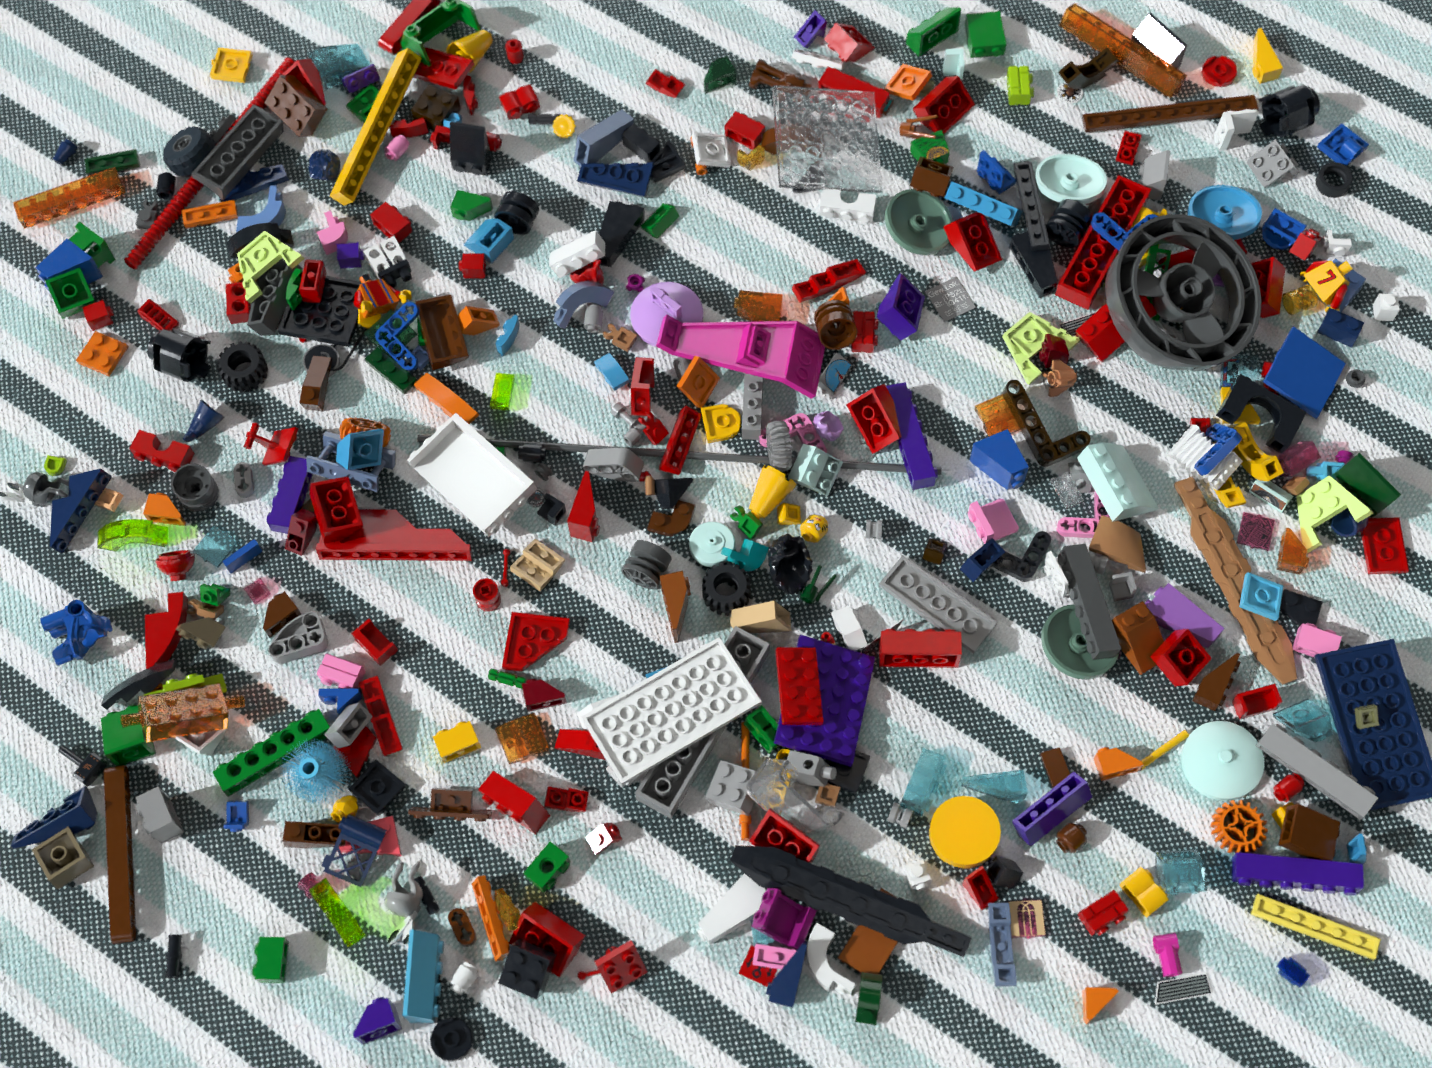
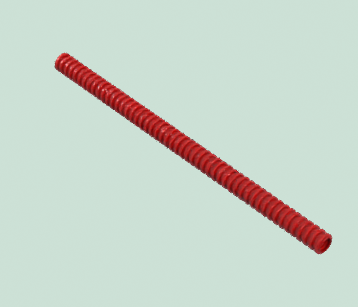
M288 57L284 59L278 69L275 70V73L272 74L266 84L263 85V88L260 89V92L257 93V96H254V100L250 101V104L238 116L235 123L226 131L225 135L253 104L263 110L267 107L264 102L279 76L295 63L293 59ZM190 176L187 183L183 185L184 187H181L177 195L174 196V199L167 205L168 208H164V212L160 214L161 216L157 217L158 220L154 221L151 228H148L144 236L141 237V241L137 242L138 245H135L131 253H128L127 257L124 258L125 263L130 268L138 269V265L142 264L141 261H144L145 257L149 255L148 253H151L152 249L155 248V244H158V240L162 239L161 236L165 235L168 228H171V224H174L178 216L181 215L182 210H185L188 204L191 203V199H194V195L198 194L197 191H200L201 187L204 186L201 182Z

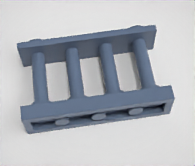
M326 431L323 434V451L318 458L309 455L306 457L307 472L330 479L348 476L351 485L378 492V474L383 467L393 470L396 465V451L382 448L381 465L375 466L370 473L361 471L362 468L347 470L337 462L326 461L331 452L337 453V444L342 440L339 434Z

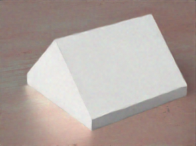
M194 709L168 731V734L198 754L211 756L225 734L226 728Z

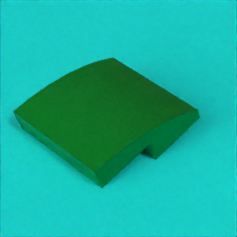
M370 84L347 103L346 108L365 123L379 91Z

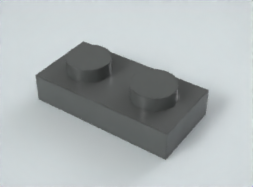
M231 114L226 118L223 116L217 123L219 127L209 133L215 141V145L236 118Z

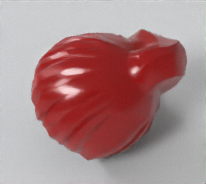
M596 260L571 272V280L574 283L594 281L603 284L604 276L600 267L601 260Z

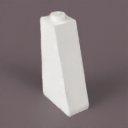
M744 873L698 923L699 930L697 932L703 942L707 941L711 945L754 919L766 889L758 886Z

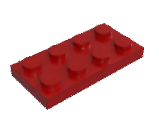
M424 47L431 65L428 67L420 62L413 78L456 90L475 64L471 59Z
M777 647L775 652L782 725H822L823 712L816 648Z

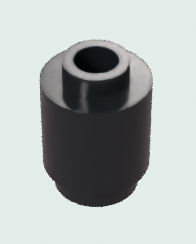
M163 172L158 175L156 192L157 196L164 200H169L174 195L176 178L171 173Z
M524 443V445H519L518 459L523 460V462L541 463L542 459L546 458V448H543V444Z

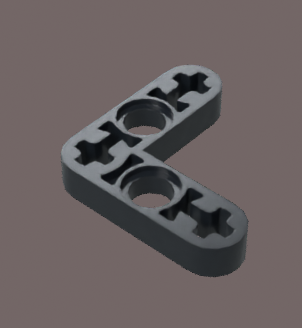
M1044 531L1036 533L1022 559L1005 552L1000 558L999 563L996 561L991 567L1022 582L1030 581L1050 546L1051 536ZM1044 538L1045 542L1042 543L1041 548L1039 549L1037 547L1039 544V540ZM1034 552L1038 554L1039 559L1036 561L1031 560L1028 557L1029 553ZM1007 559L1011 560L1013 566L1007 568L1002 562ZM1027 564L1030 565L1028 573L1023 575L1022 572L1027 567Z

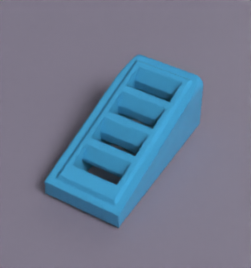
M1362 833L1355 836L1346 845L1349 863H1366L1367 851Z

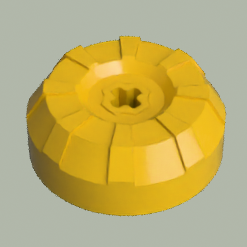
M957 796L943 802L933 814L929 827V839L939 858L945 863L963 869L979 866L989 860L994 854L1001 836L1000 823L993 809L982 800L970 796Z

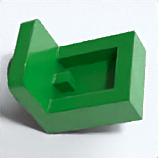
M202 584L200 586L201 601L219 606L230 596V589L216 584L211 586Z

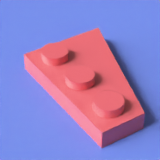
M389 816L368 822L387 830L376 855L390 854L401 856L394 817ZM346 841L345 846H340L342 853L353 850L351 843ZM364 848L357 851V853H372V851Z

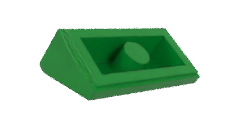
M663 203L640 227L652 237L658 239L679 218V214L675 206Z

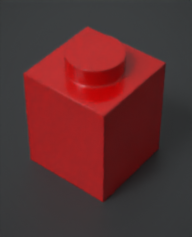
M484 253L462 254V261H459V271H462L464 278H485L486 260Z
M104 300L82 307L86 321L92 331L114 324L111 317L114 316L110 305L107 306Z

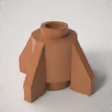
M1052 360V371L1042 372V376L1048 379L1050 386H1053L1049 387L1048 396L1057 397L1075 384L1077 375L1071 367L1061 360Z

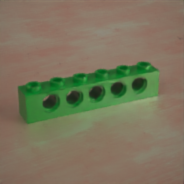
M319 709L316 711L312 710L299 721L291 722L284 730L274 732L267 740L254 744L252 749L247 752L237 754L230 762L220 764L212 773L223 792L229 797L288 762L287 760L293 759L294 757L289 753L294 756L297 755L292 750L295 752L302 750L303 746L304 749L307 746L310 749L311 742L315 741L316 745V742L325 740L327 737L324 734L330 726ZM307 727H312L309 733H304ZM295 737L292 743L286 744L289 738ZM272 748H277L274 754H269ZM259 758L257 764L251 765L254 759ZM241 769L240 774L233 776L235 770Z

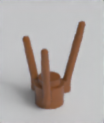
M932 115L906 119V122H901L900 136L914 139L921 137L935 139V135L916 132V125H913V123L935 119L938 116Z

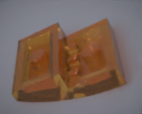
M1003 394L975 405V411L983 422V429L988 437L1007 429L1010 434L1020 430Z
M535 713L522 716L495 728L509 764L527 760L529 756L546 752L549 749Z

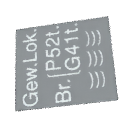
M957 277L925 291L944 322L976 308Z

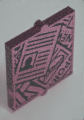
M1243 512L1237 543L1250 546L1251 549L1257 548L1268 551L1275 520L1261 517L1260 514L1253 515Z

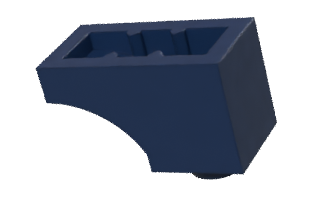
M992 538L972 554L961 566L960 570L972 582H975L1006 551Z

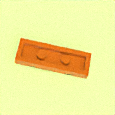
M235 200L182 210L185 228L238 218Z

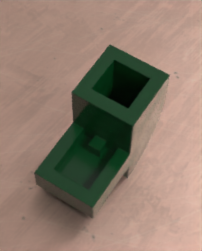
M861 972L855 1022L871 1025L877 1024L882 975Z

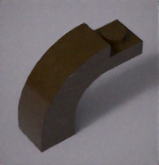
M1106 47L1091 61L1083 65H1075L1070 61L1058 73L1070 88L1083 89L1103 79L1106 76L1105 72L1119 61L1110 49Z

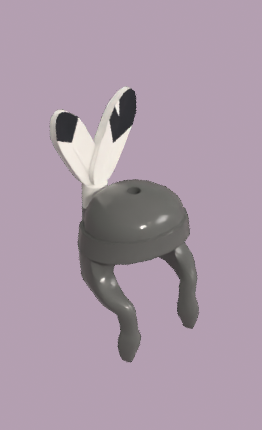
M34 472L26 478L23 489L16 484L7 483V488L12 493L0 492V498L10 501H25L39 507L40 505H45L46 501H50L56 494L68 497L59 487L61 483L69 486V480L58 478L56 481L50 482L46 474Z

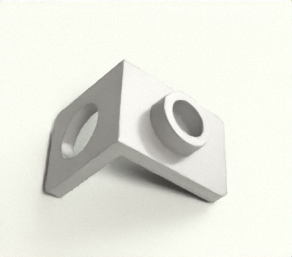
M1080 462L1068 463L1071 472V492L1089 493L1091 482ZM1084 479L1086 481L1085 487L1077 488L1075 486L1076 481Z

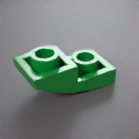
M295 268L286 290V300L291 310H295L302 302L299 288L303 271Z

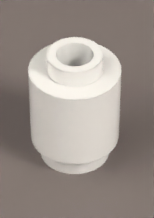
M464 962L463 965L458 967L449 981L452 985L450 989L459 995L462 992L467 994L478 977L476 974L479 970L473 965Z

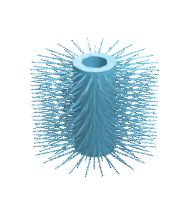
M315 741L311 742L310 750L308 746L305 748V752L303 749L299 750L302 754L301 756L292 750L297 756L289 754L296 758L300 764L287 760L294 765L289 764L292 768L282 771L297 772L286 773L287 775L293 774L291 775L293 778L291 780L294 782L292 789L296 790L298 788L300 791L303 790L300 793L302 799L317 802L318 800L321 803L323 795L326 802L327 791L331 794L335 791L333 789L334 786L342 790L334 784L336 783L335 781L346 784L338 779L343 780L342 778H344L345 781H348L345 778L350 776L340 777L339 775L344 772H337V770L342 771L341 769L343 768L341 767L346 766H340L342 764L337 758L339 756L336 753L338 751H335L337 749L331 746L326 748L327 752L324 747L320 750L318 744L320 746L321 742H316V749Z

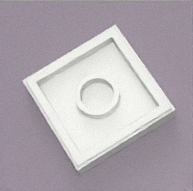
M693 132L692 141L697 165L727 168L731 166L726 135Z

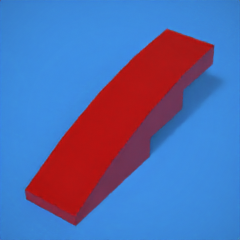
M858 259L829 266L825 272L811 275L808 281L794 284L791 289L801 303L834 291L865 275L866 271Z
M378 675L360 681L359 685L365 699V704L368 712L373 716L371 722L383 756L403 750Z

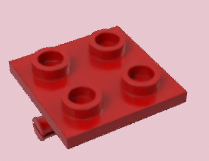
M252 423L250 431L246 434L247 439L243 447L250 450L254 441L266 447L267 452L262 462L263 465L286 462L290 457L291 447L296 441L298 428L293 427L274 431L270 441L257 435L260 425Z

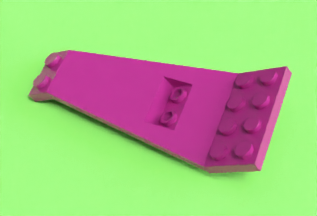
M669 315L663 317L656 347L674 356L693 360L694 356H698L707 364L782 382L811 399L817 393L825 346L820 342L818 332L798 321L682 323Z

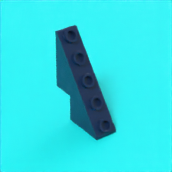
M100 468L69 476L68 497L52 501L51 548L61 554L65 551L111 480L112 476Z

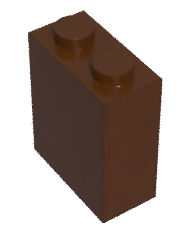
M1301 804L1288 806L1278 845L1309 859L1333 861L1336 854L1335 847L1340 834L1341 822Z

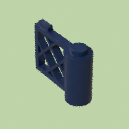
M348 815L347 818L343 816L338 827L342 829L331 855L326 854L321 866L325 867L323 872L362 887L387 830L352 815ZM341 840L350 842L353 850L342 854L339 847ZM364 848L372 851L370 859L361 862L357 851ZM355 853L358 864L347 868L344 856ZM341 858L345 869L337 872L329 868L332 861ZM360 866L362 871L360 881L351 878L349 870Z

